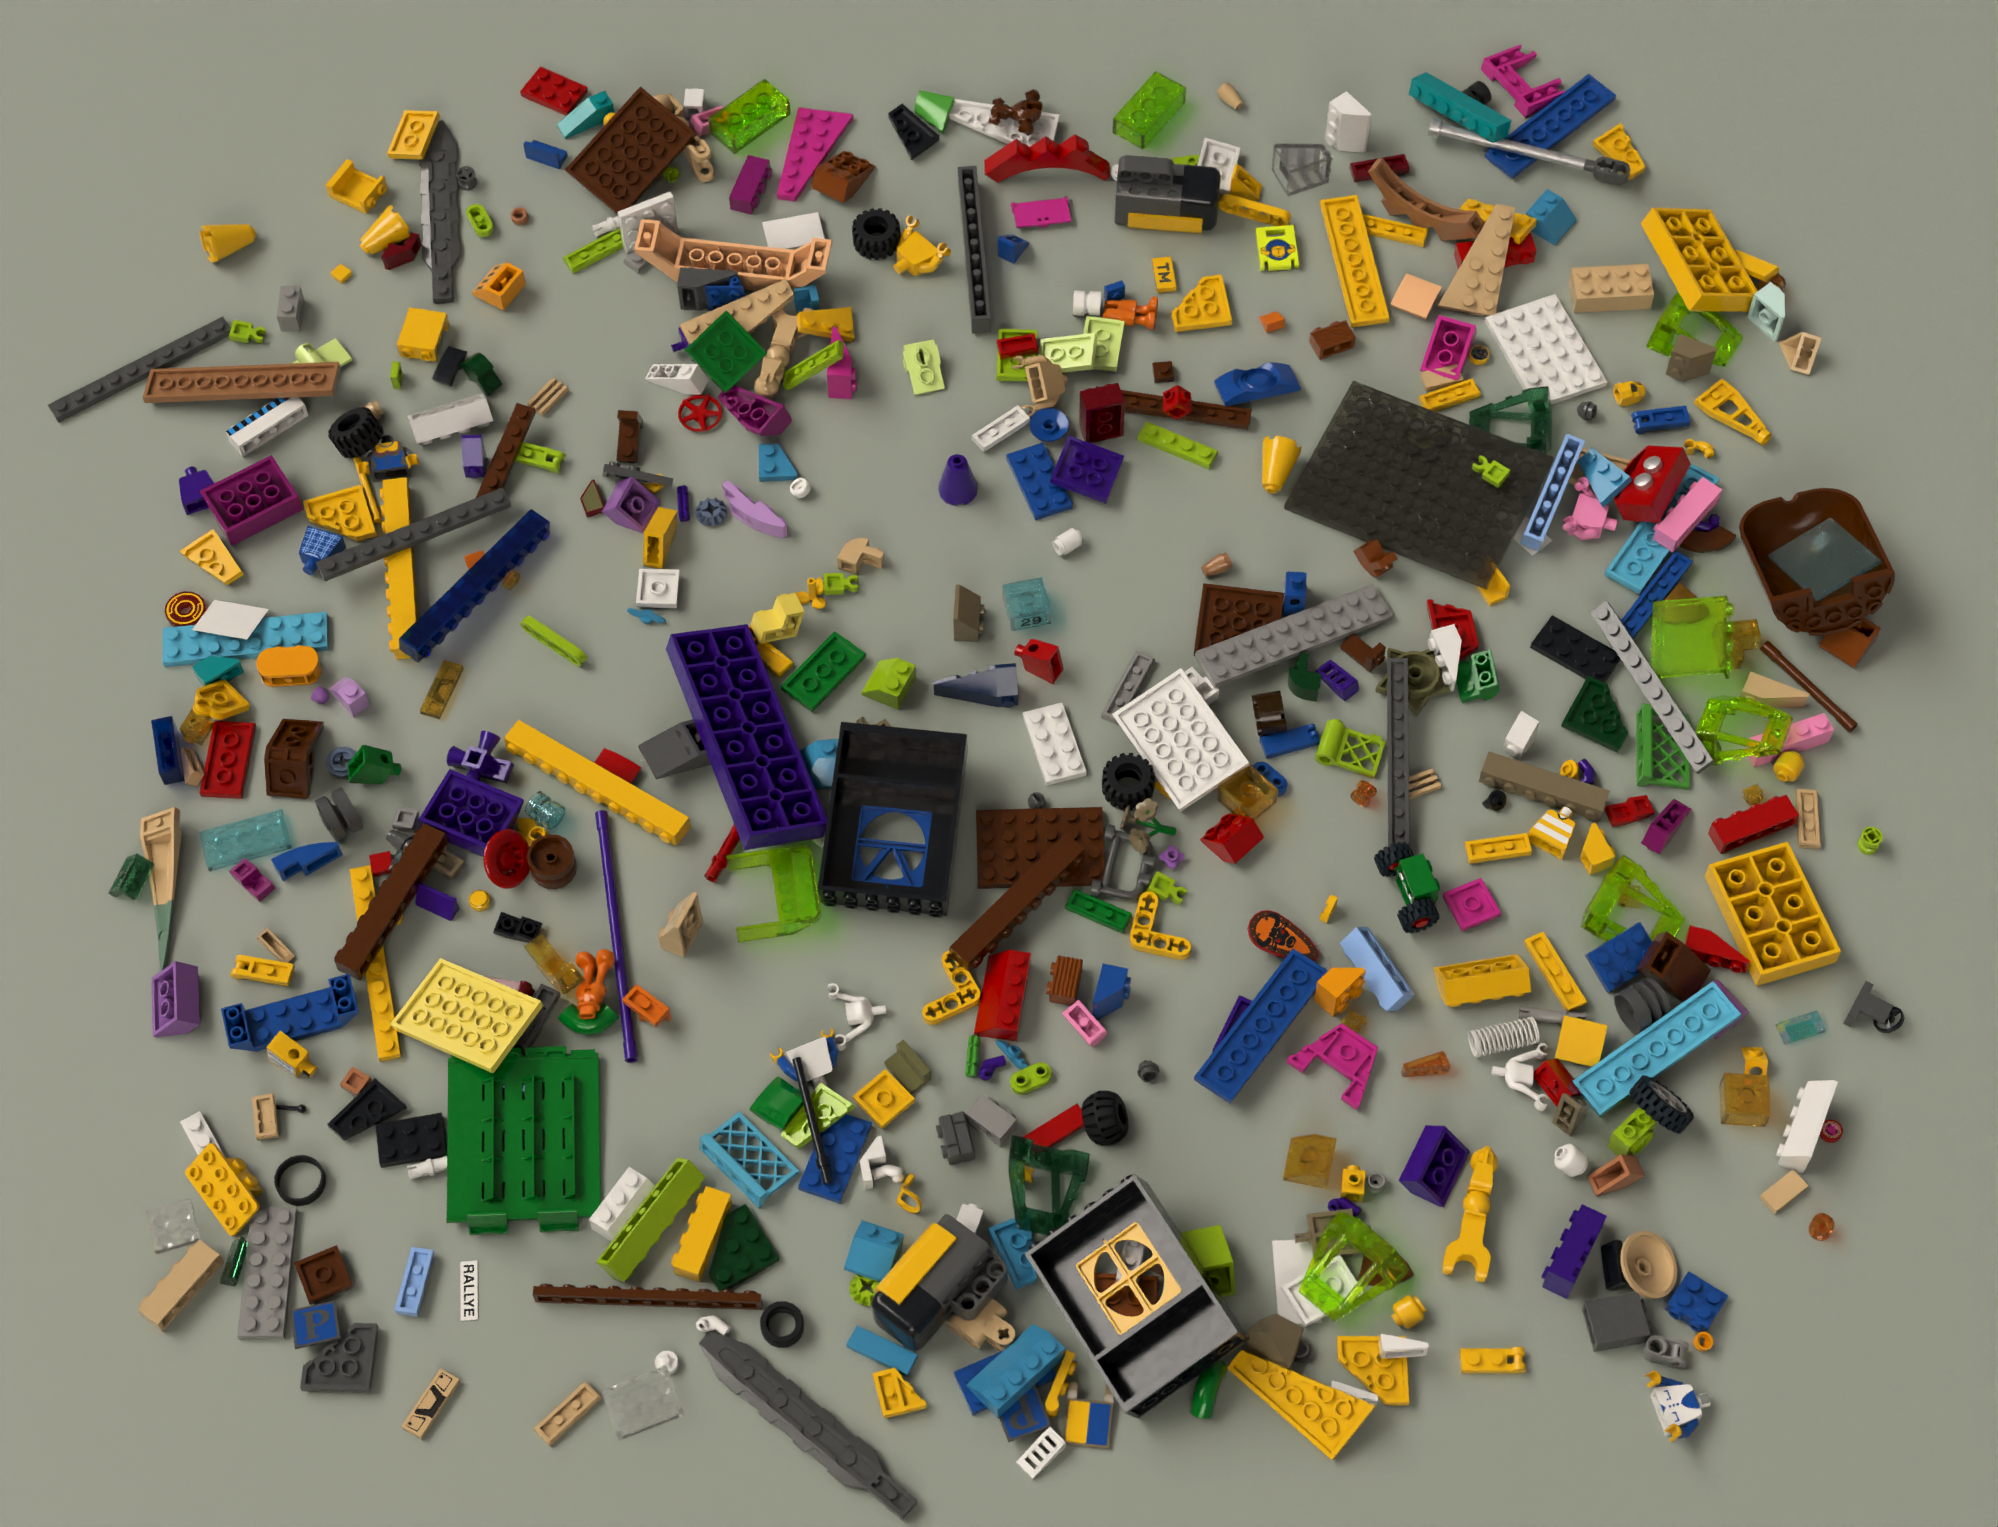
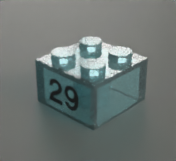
M1042 577L1002 585L1003 601L1011 631L1051 624V608Z

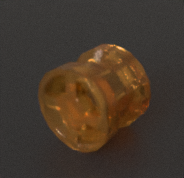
M1364 780L1359 781L1357 789L1351 793V799L1356 804L1367 807L1371 803V797L1376 795L1377 790L1371 783Z
M1825 1213L1815 1215L1808 1227L1810 1236L1818 1241L1826 1240L1834 1229V1221Z

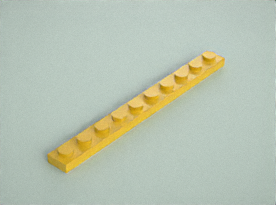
M371 865L349 869L357 922L360 916L364 915L368 910L371 899L376 897ZM383 944L365 972L380 1062L401 1058L398 1032L390 1025L395 1018Z

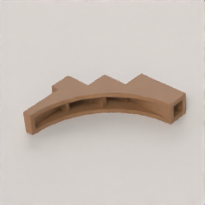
M1383 158L1377 159L1368 170V173L1384 196L1381 202L1390 216L1407 214L1414 226L1422 228L1433 227L1441 241L1476 238L1484 226V222L1476 210L1449 208L1431 201L1414 191L1391 170Z

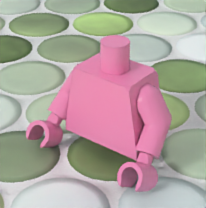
M1586 477L1579 478L1578 483L1574 485L1575 490H1582V493H1579L1573 515L1563 519L1566 522L1563 525V530L1568 531V535H1574L1581 541L1600 538L1603 528L1615 531L1618 522L1617 519L1607 517L1609 506L1606 505L1604 508L1601 506L1595 493L1588 487L1589 480Z

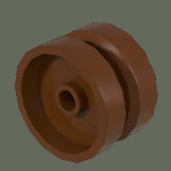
M548 834L532 842L527 852V861L533 880L539 886L546 889H558L570 883L576 875L577 864L572 845L568 840L559 835Z

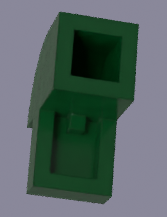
M479 352L459 364L469 380L476 381L485 396L503 385L493 370L494 366Z
M1301 652L1300 659H1295L1294 669L1289 668L1288 687L1298 698L1317 702L1322 674L1306 671L1309 653Z

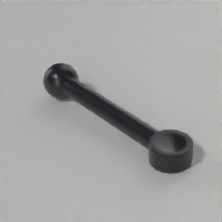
M303 1104L299 1106L276 1105V1108L279 1110H295L300 1113L306 1111V1106Z

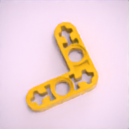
M1153 892L1141 894L1130 933V946L1137 951L1173 959L1184 960L1188 958L1191 952V944L1187 939L1152 931L1158 908V897ZM1148 899L1152 900V903H1150L1149 911L1145 910L1146 902ZM1140 917H1147L1150 922L1147 925H1141L1138 919ZM1138 936L1142 937L1140 943L1136 942ZM1149 938H1151L1150 946H1148ZM1157 940H1162L1166 943V946L1159 949L1155 947L1154 943ZM1170 943H1173L1172 950H1169ZM1180 946H1184L1182 952H1178Z
M946 951L942 955L941 961L942 967L956 991L924 1006L922 1017L928 1025H936L976 1006L980 1002V990L970 972L965 970L956 961V969L953 970L952 964L948 962V958H951L950 951ZM963 974L967 977V980L959 983L955 980V977ZM967 993L974 995V999L967 997ZM948 1001H955L958 1006L955 1009H948L945 1004ZM928 1012L936 1013V1017H932Z

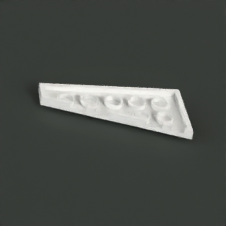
M954 99L955 103L948 116L953 121L1005 144L1018 139L1029 147L1045 136L1054 141L1060 120V115L1041 112L1040 118L1032 124L1034 128L1033 133L1027 136L1018 131L1021 124L1010 117L1008 119H1000L1001 123L997 126L990 124L989 118H992L991 108L994 105Z

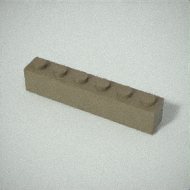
M1490 751L1487 754L1479 782L1488 787H1496L1509 794L1514 793L1528 800L1539 801L1549 807L1560 809L1567 807L1572 810L1573 814L1575 813L1584 816L1588 820L1599 822L1610 793L1609 790Z

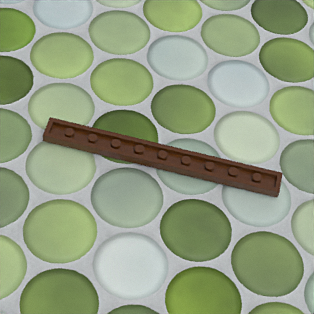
M551 1284L533 1286L535 1303L762 1310L761 1293L752 1290L744 1291V1293H735L733 1290L712 1292L709 1289L689 1291L685 1288H678L676 1291L661 1287L653 1288V1290H644L642 1287L621 1289L618 1286L599 1288L595 1285H587L585 1288L571 1284H565L562 1287H554Z

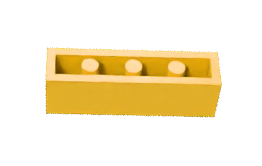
M708 1186L705 1187L703 1193H699L696 1201L697 1209L695 1213H691L688 1220L689 1228L687 1233L684 1232L681 1236L680 1250L678 1253L675 1252L672 1258L671 1265L675 1275L701 1282L722 1230L725 1216L729 1213L733 1203L731 1194Z

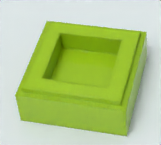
M392 361L391 383L393 389H400L403 376L401 364L399 361Z

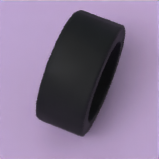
M786 1301L775 1302L769 1305L762 1313L760 1318L761 1333L764 1339L772 1346L785 1348L794 1345L801 1338L804 1331L803 1316L794 1304ZM778 1313H788L794 1317L796 1326L791 1334L776 1336L769 1329L770 1319Z

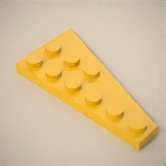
M1241 1350L1227 1367L1331 1460L1336 1458L1376 1407L1372 1403L1245 1350Z

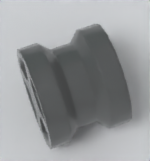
M464 166L457 170L456 176L461 189L472 190L476 187L477 180L472 167Z

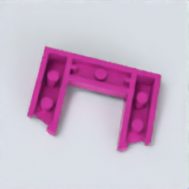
M1517 45L1484 58L1481 66L1483 73L1491 81L1496 79L1516 100L1514 106L1524 117L1542 110L1564 93V91L1558 92L1557 86H1561L1562 83L1560 78L1532 89L1515 70L1537 56V53L1534 51L1528 55L1520 51L1522 45Z

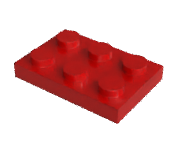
M540 66L520 93L526 99L567 116L579 104L588 92L587 86Z

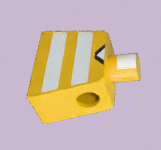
M1562 807L1558 813L1549 809L1529 830V842L1562 860L1576 824L1570 819L1573 815L1572 810Z

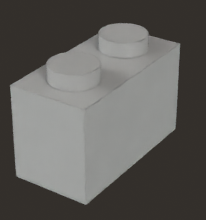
M281 286L277 320L281 331L301 330L304 297L300 286Z
M983 1094L965 1113L967 1123L999 1147L1017 1129L1016 1116L1009 1110H1003L999 1107L996 1100L991 1097L987 1098Z

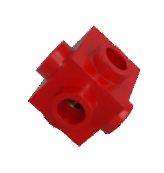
M1179 385L1163 392V412L1176 420L1191 413V392Z

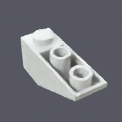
M653 364L645 380L683 394L701 395L709 378L698 364Z
M1452 624L1431 630L1430 638L1427 640L1430 651L1434 652L1435 661L1443 672V681L1445 685L1449 686L1450 691H1454L1462 642L1455 625Z

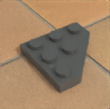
M354 1323L341 1336V1339L332 1341L321 1350L322 1353L312 1361L309 1360L303 1365L300 1384L301 1391L371 1393L378 1325Z

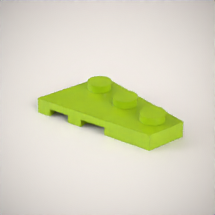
M822 1083L811 1094L820 1133L855 1108L851 1102ZM804 1105L780 1135L798 1149L812 1140Z

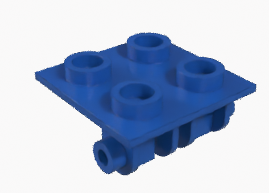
M732 277L729 281V286H705L708 311L717 309L745 296L744 286H741V280L738 277Z

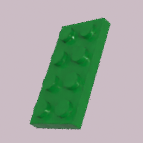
M834 631L781 685V690L813 712L866 658V653Z

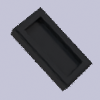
M1617 1239L1601 1246L1605 1286L1607 1290L1611 1291L1627 1284L1620 1262L1622 1241Z

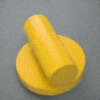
M1573 760L1565 761L1561 766L1560 775L1580 781L1577 762Z

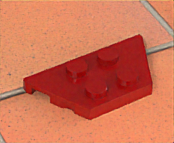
M1427 599L1426 605L1432 630L1452 624L1455 625L1462 640L1459 661L1478 650L1479 643L1471 611L1456 608L1449 604L1445 606L1433 603L1434 600Z

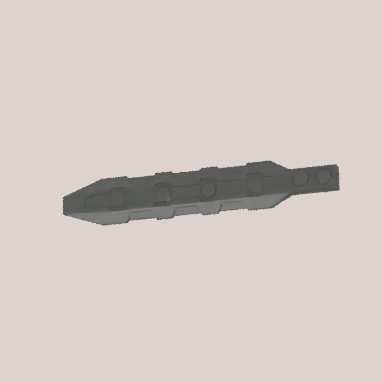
M443 120L438 121L424 159H419V166H421L420 195L422 196L421 225L423 226L422 260L432 272L434 304L453 302L452 271L461 256L460 240L458 239L459 210L457 209L458 181L456 180L455 163H457L456 144Z
M712 1331L699 1342L718 1380L736 1395H740L759 1411V1414L764 1419L781 1429L793 1440L796 1446L803 1452H808L827 1468V1472L842 1485L868 1491L901 1520L917 1505L918 1501L882 1471L876 1451L860 1437H855L836 1421V1417L825 1408H821L802 1392L798 1385L782 1376L768 1364L767 1359L750 1345Z

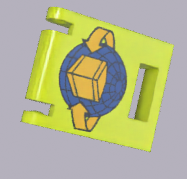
M1294 225L1255 229L1260 271L1265 270V262H1267L1268 271L1291 269L1292 260L1294 268H1299ZM1284 234V236L1266 237V235Z

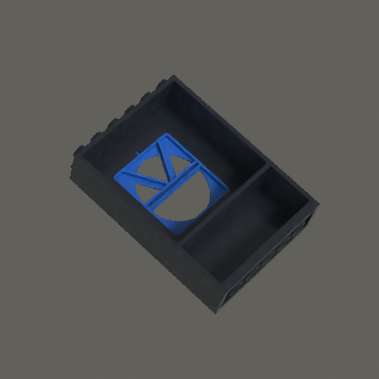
M841 722L818 882L820 903L829 907L845 905L849 909L865 907L870 911L885 909L890 913H899L900 911L908 912L911 915H921V913L936 918H940L942 915L947 916L968 754L967 734ZM893 812L905 814L916 821L923 832L925 844L861 838L866 826L873 819L882 814ZM860 847L881 849L868 866L864 865L860 856ZM892 850L903 877L899 879H883L874 875V871ZM902 851L923 853V858L915 870H910Z

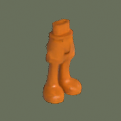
M606 949L599 950L596 959L588 952H579L576 955L575 962L584 972L582 984L576 990L577 1009L580 1019L595 1018L596 1012L600 1010V1005L606 994L605 978L615 962L614 953ZM597 966H598V971H597L596 980H595V982H593V977H594V974H595V972H596V970H597Z

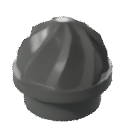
M1592 401L1582 402L1577 408L1578 416L1586 421L1589 419L1593 420L1597 413V405L1593 404Z
M1144 1060L1138 1066V1076L1144 1082H1153L1158 1078L1159 1067L1151 1060Z

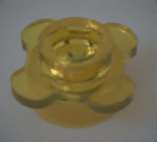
M1350 1009L1347 1012L1348 1015L1341 1020V1023L1354 1032L1359 1033L1362 1025L1366 1024L1367 1019L1365 1016L1357 1014L1356 1010Z

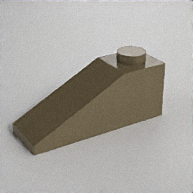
M1563 1093L1552 1123L1570 1136L1586 1118L1589 1108L1586 1107L1582 1100Z

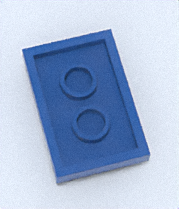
M1638 922L1585 954V957L1606 992H1610L1639 974L1636 968L1652 944V941L1641 922Z

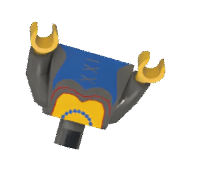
M385 435L381 439V444H377L372 449V452L367 455L364 462L357 463L358 475L363 472L367 474L371 472L373 482L375 483L387 479L411 477L409 468L416 464L420 465L417 454H413L407 447H402L400 441L393 442L392 436Z

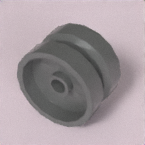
M342 787L332 792L331 797L335 804L334 806L325 796L315 800L319 816L335 842L346 837L343 823L352 833L363 829L361 821Z

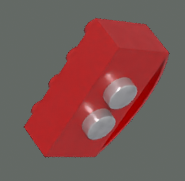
M1648 445L1627 465L1624 472L1631 477L1632 482L1614 497L1615 504L1623 520L1659 523L1691 465L1683 447Z

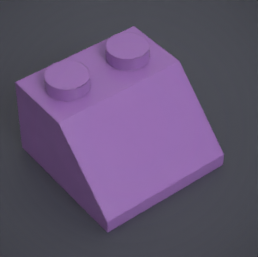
M630 477L617 483L602 512L615 524L643 533L661 501L635 478Z

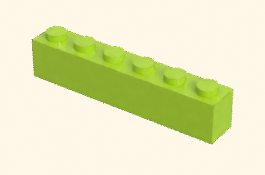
M677 1157L596 1261L612 1279L625 1282V1280L632 1276L635 1267L646 1258L649 1249L659 1241L666 1227L673 1223L674 1217L679 1210L686 1206L693 1192L700 1188L705 1176L689 1159Z

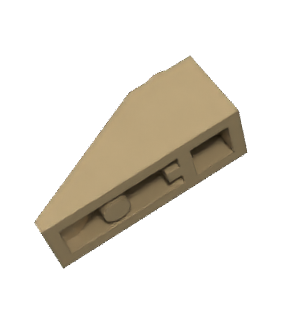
M1750 671L1739 702L1758 709L1805 707L1810 693Z

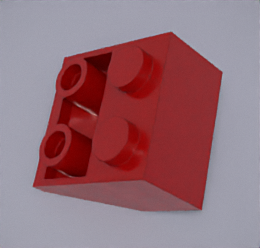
M1229 813L1224 815L1217 825L1208 829L1200 840L1222 861L1236 864L1264 836L1253 818Z

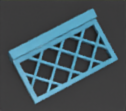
M738 1112L708 1135L706 1133L700 1138L699 1149L758 1208L765 1204V1200L799 1174V1170L741 1112ZM740 1121L745 1126V1131H733L732 1125ZM719 1135L729 1136L728 1144L718 1143L715 1138ZM731 1136L744 1137V1145L731 1144ZM747 1137H756L760 1141V1146L747 1145ZM730 1150H744L743 1159L733 1158L730 1155ZM746 1151H759V1160L746 1159ZM762 1152H771L775 1156V1161L761 1160ZM745 1164L758 1165V1174L748 1173L745 1170ZM761 1165L774 1166V1175L761 1174ZM777 1166L787 1167L791 1171L787 1175H776ZM760 1179L773 1180V1186L765 1190L760 1185Z

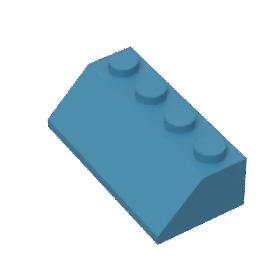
M1032 1324L968 1382L966 1387L999 1418L1064 1358L1065 1347L1048 1331Z

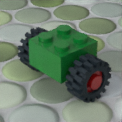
M1398 842L1396 845L1393 843L1390 844V847L1386 846L1384 850H1379L1378 854H1375L1374 857L1379 873L1383 877L1396 876L1395 881L1406 905L1397 914L1405 933H1414V931L1418 933L1422 929L1424 931L1427 927H1432V924H1436L1437 920L1440 919L1435 906L1438 900L1440 884L1431 873L1432 865L1430 861L1426 860L1424 854L1414 856L1410 845L1406 844V842L1402 844Z

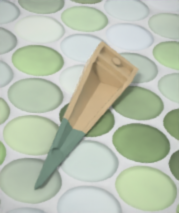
M176 807L141 818L140 840L154 904L161 971L167 967L182 830L179 829L180 810Z

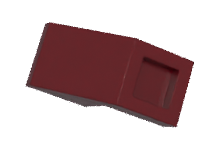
M411 232L403 246L389 243L381 257L386 270L414 261L421 248L419 234Z

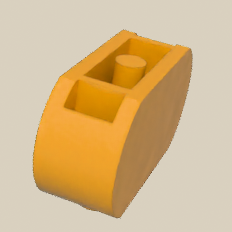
M297 645L295 647L277 646L267 648L259 654L256 660V667L261 680L269 687L311 685L319 679L322 672L318 655L310 646Z

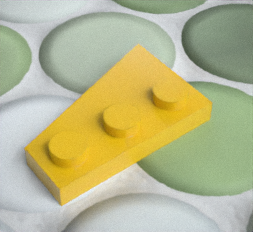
M1622 123L1593 140L1592 146L1604 157L1629 164V180H1632L1645 170V165L1637 150L1632 147L1631 139L1628 135L1626 136Z
M851 307L799 312L796 316L797 328L800 333L831 338L832 327H837L843 341L852 342L855 338Z

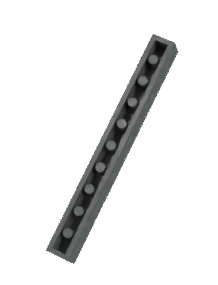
M977 166L958 167V187L972 334L991 332V313Z

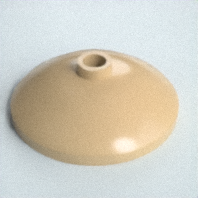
M1639 1231L1630 1235L1625 1240L1620 1255L1621 1268L1625 1279L1635 1292L1645 1298L1658 1299L1666 1296L1672 1291L1677 1280V1263L1671 1248L1664 1239L1650 1231Z

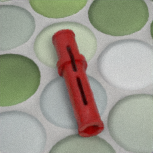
M735 825L732 826L718 853L711 859L712 863L704 875L710 882L715 883L722 870L727 867L728 860L740 840Z

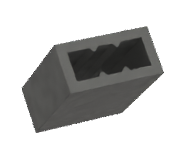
M1637 1292L1585 1301L1582 1311L1594 1352L1646 1343L1652 1334L1651 1322L1647 1321L1645 1317V1301L1640 1299Z

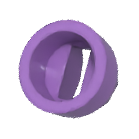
M318 686L311 695V700L319 704L327 702L329 698L328 691L322 686Z

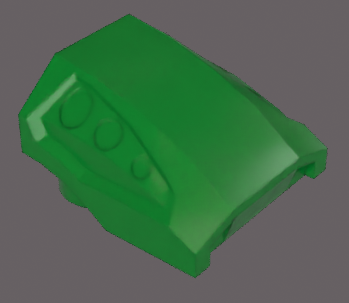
M777 1076L758 1096L749 1109L766 1123L784 1131L804 1104L801 1092Z

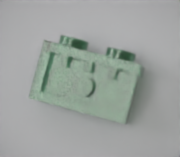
M138 853L127 857L108 894L115 898L124 894L133 900L137 899L154 867V863Z

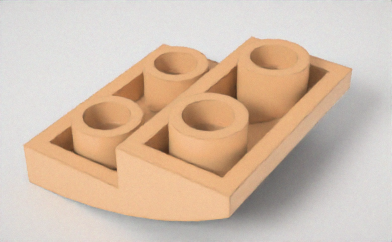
M1406 273L1390 305L1393 308L1427 320L1442 287Z

